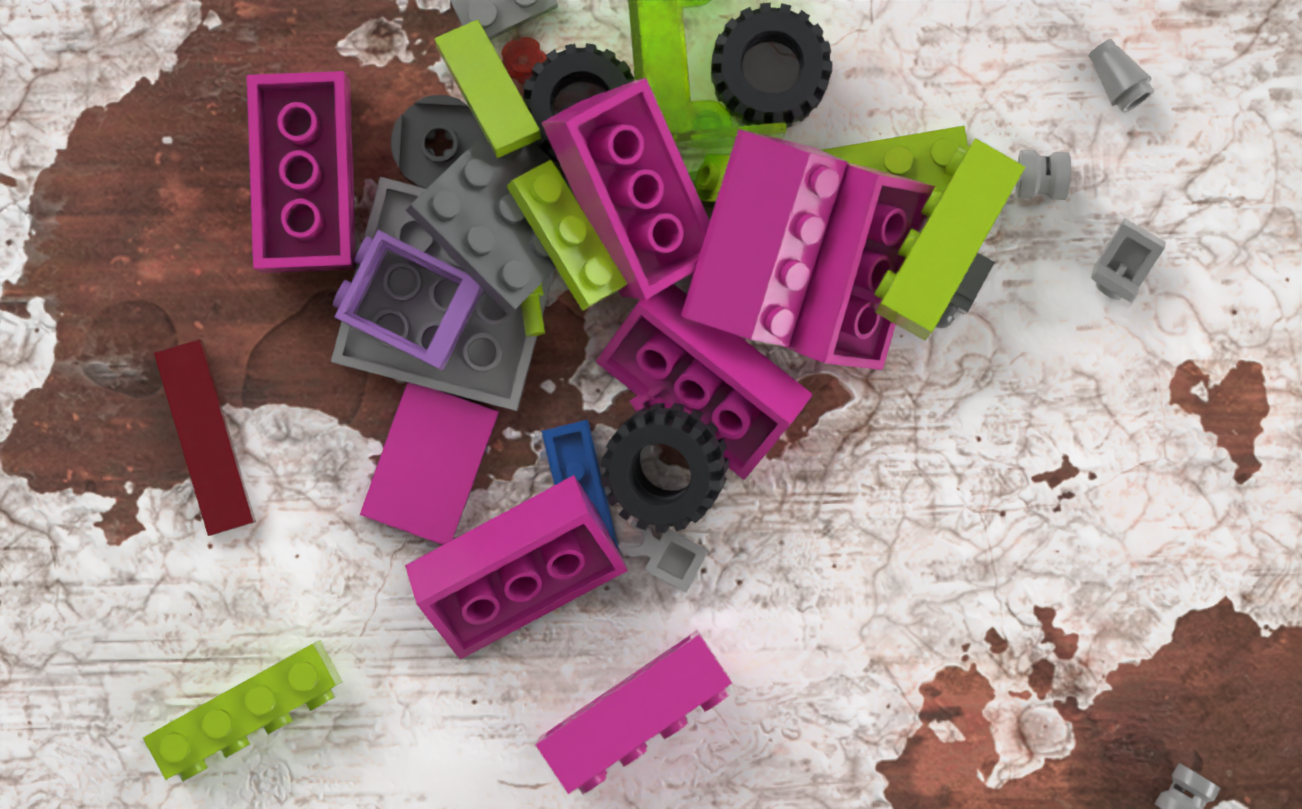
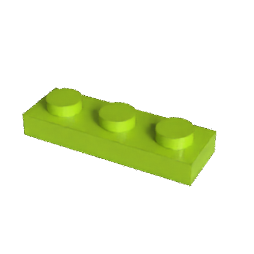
M552 160L513 179L506 186L582 311L627 285V282Z

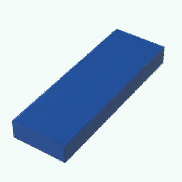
M584 420L542 430L554 485L573 475L576 477L595 505L619 551L605 488L602 487L601 471L589 421Z

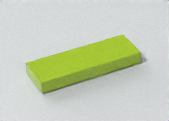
M478 19L434 38L437 50L497 158L541 139L539 127Z

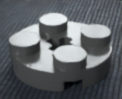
M447 95L423 97L416 101L413 106L409 107L404 114H401L393 127L391 136L393 158L409 181L418 187L427 189L483 135V132L469 106L460 99ZM436 131H444L446 139L453 141L452 149L445 150L442 157H436L434 150L426 147L427 139H435Z

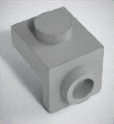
M1124 218L1095 263L1091 279L1096 282V287L1106 296L1115 300L1124 298L1133 303L1138 295L1140 285L1165 249L1166 242Z

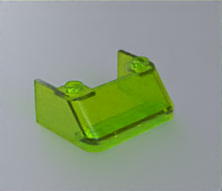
M627 0L634 81L647 78L676 146L704 149L733 147L738 129L783 140L787 133L786 123L732 127L730 113L719 102L713 100L691 101L683 8L701 7L712 0Z

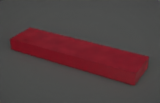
M198 339L154 352L207 535L212 536L255 523L256 520L203 341Z

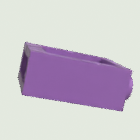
M378 230L374 239L367 236L362 242L354 260L360 267L352 282L344 280L334 298L333 306L339 308L335 318L443 371L484 289L469 274ZM388 251L459 285L428 349L356 315Z

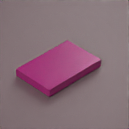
M407 382L359 515L442 545L452 541L499 412L439 390Z

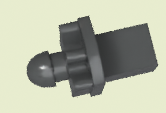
M977 253L936 325L937 328L942 329L950 326L955 319L953 316L956 311L963 315L969 312L995 263L994 261Z

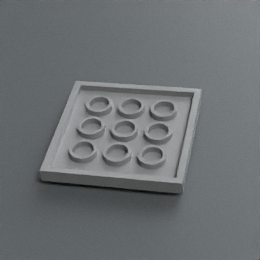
M380 177L364 239L367 236L374 239L377 231L380 230L467 273L405 211L426 189ZM388 251L356 315L428 349L459 285ZM359 264L356 266L354 277L360 267ZM555 270L542 282L544 293L540 297L542 317ZM483 290L443 371L344 322H341L331 362L518 411L537 336H526L521 304L508 315Z

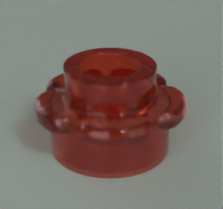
M522 37L519 41L510 40L501 51L502 63L512 80L515 79L520 84H524L526 79H530L532 75L531 69L537 62L541 64L547 59L546 53L540 50L539 42L530 37ZM521 56H526L528 58V62L526 64L519 63V58Z

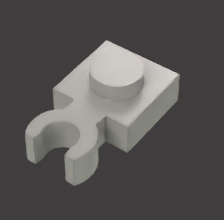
M632 520L630 525L643 533V542L637 547H631L621 542L618 546L619 549L629 556H640L642 554L648 556L650 559L644 571L687 593L709 550L670 529L663 533L659 540L653 537L649 526L646 530L635 527L638 520Z

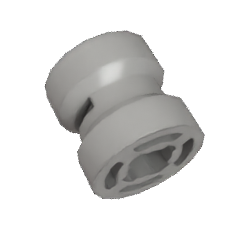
M1021 150L1018 162L1026 166L1016 184L1017 197L1033 198L1037 194H1047L1051 200H1066L1071 179L1070 153L1054 152L1050 156H1040L1036 151Z
M1178 763L1171 775L1172 785L1169 790L1160 793L1154 805L1161 809H1203L1207 802L1215 800L1221 788ZM1187 790L1194 795L1193 799L1183 794L1184 791Z

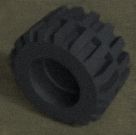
M770 2L760 3V7L755 10L748 7L742 10L740 16L735 20L731 18L725 24L722 34H719L716 39L711 60V82L715 87V95L718 101H722L726 106L725 111L732 118L736 115L742 119L741 124L748 127L754 124L761 126V130L771 131L772 127L781 126L782 130L791 127L798 120L802 122L810 115L814 108L818 107L829 85L833 61H830L831 47L829 41L825 42L822 36L824 31L818 23L813 25L809 21L810 15L802 10L799 14L791 11V5L781 3L780 8L771 7ZM763 42H776L786 46L795 54L799 62V75L796 82L791 88L779 93H766L754 88L746 80L742 69L743 59L747 51Z
M574 43L565 45L566 50L558 53L554 49L546 54L547 59L543 63L537 62L531 69L532 75L530 79L525 80L523 101L541 133V139L535 141V144L551 159L558 162L559 166H561L541 123L554 116V101L559 92L575 82H591L607 92L637 80L636 77H633L628 64L624 60L622 62L616 58V54L607 48L604 52L598 50L596 45L586 43L585 48H576Z
M664 403L654 404L649 410H646L644 407L635 412L630 419H627L607 443L606 448L608 450L602 456L600 466L605 468L604 474L600 477L602 487H610L611 492L606 498L611 506L616 503L622 506L623 509L618 514L625 521L631 515L638 519L635 527L646 530L650 524L655 525V533H666L672 526H674L676 532L686 529L691 521L696 523L704 517L724 488L727 480L725 473L729 469V458H724L723 455L727 448L724 438L717 440L714 434L718 428L712 421L705 425L700 420L703 413L696 409L689 414L684 412L685 405L674 403L671 408H665ZM652 444H665L678 450L685 457L690 468L691 479L688 486L679 490H665L652 484L646 478L641 468L640 454L642 449Z

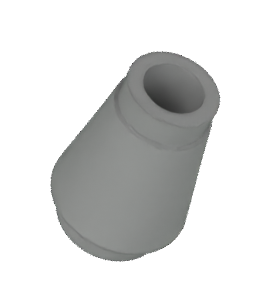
M1112 39L1101 43L1088 55L1093 62V66L1111 105H1118L1123 113L1134 109L1153 94L1154 88L1149 83L1152 77L1117 46Z

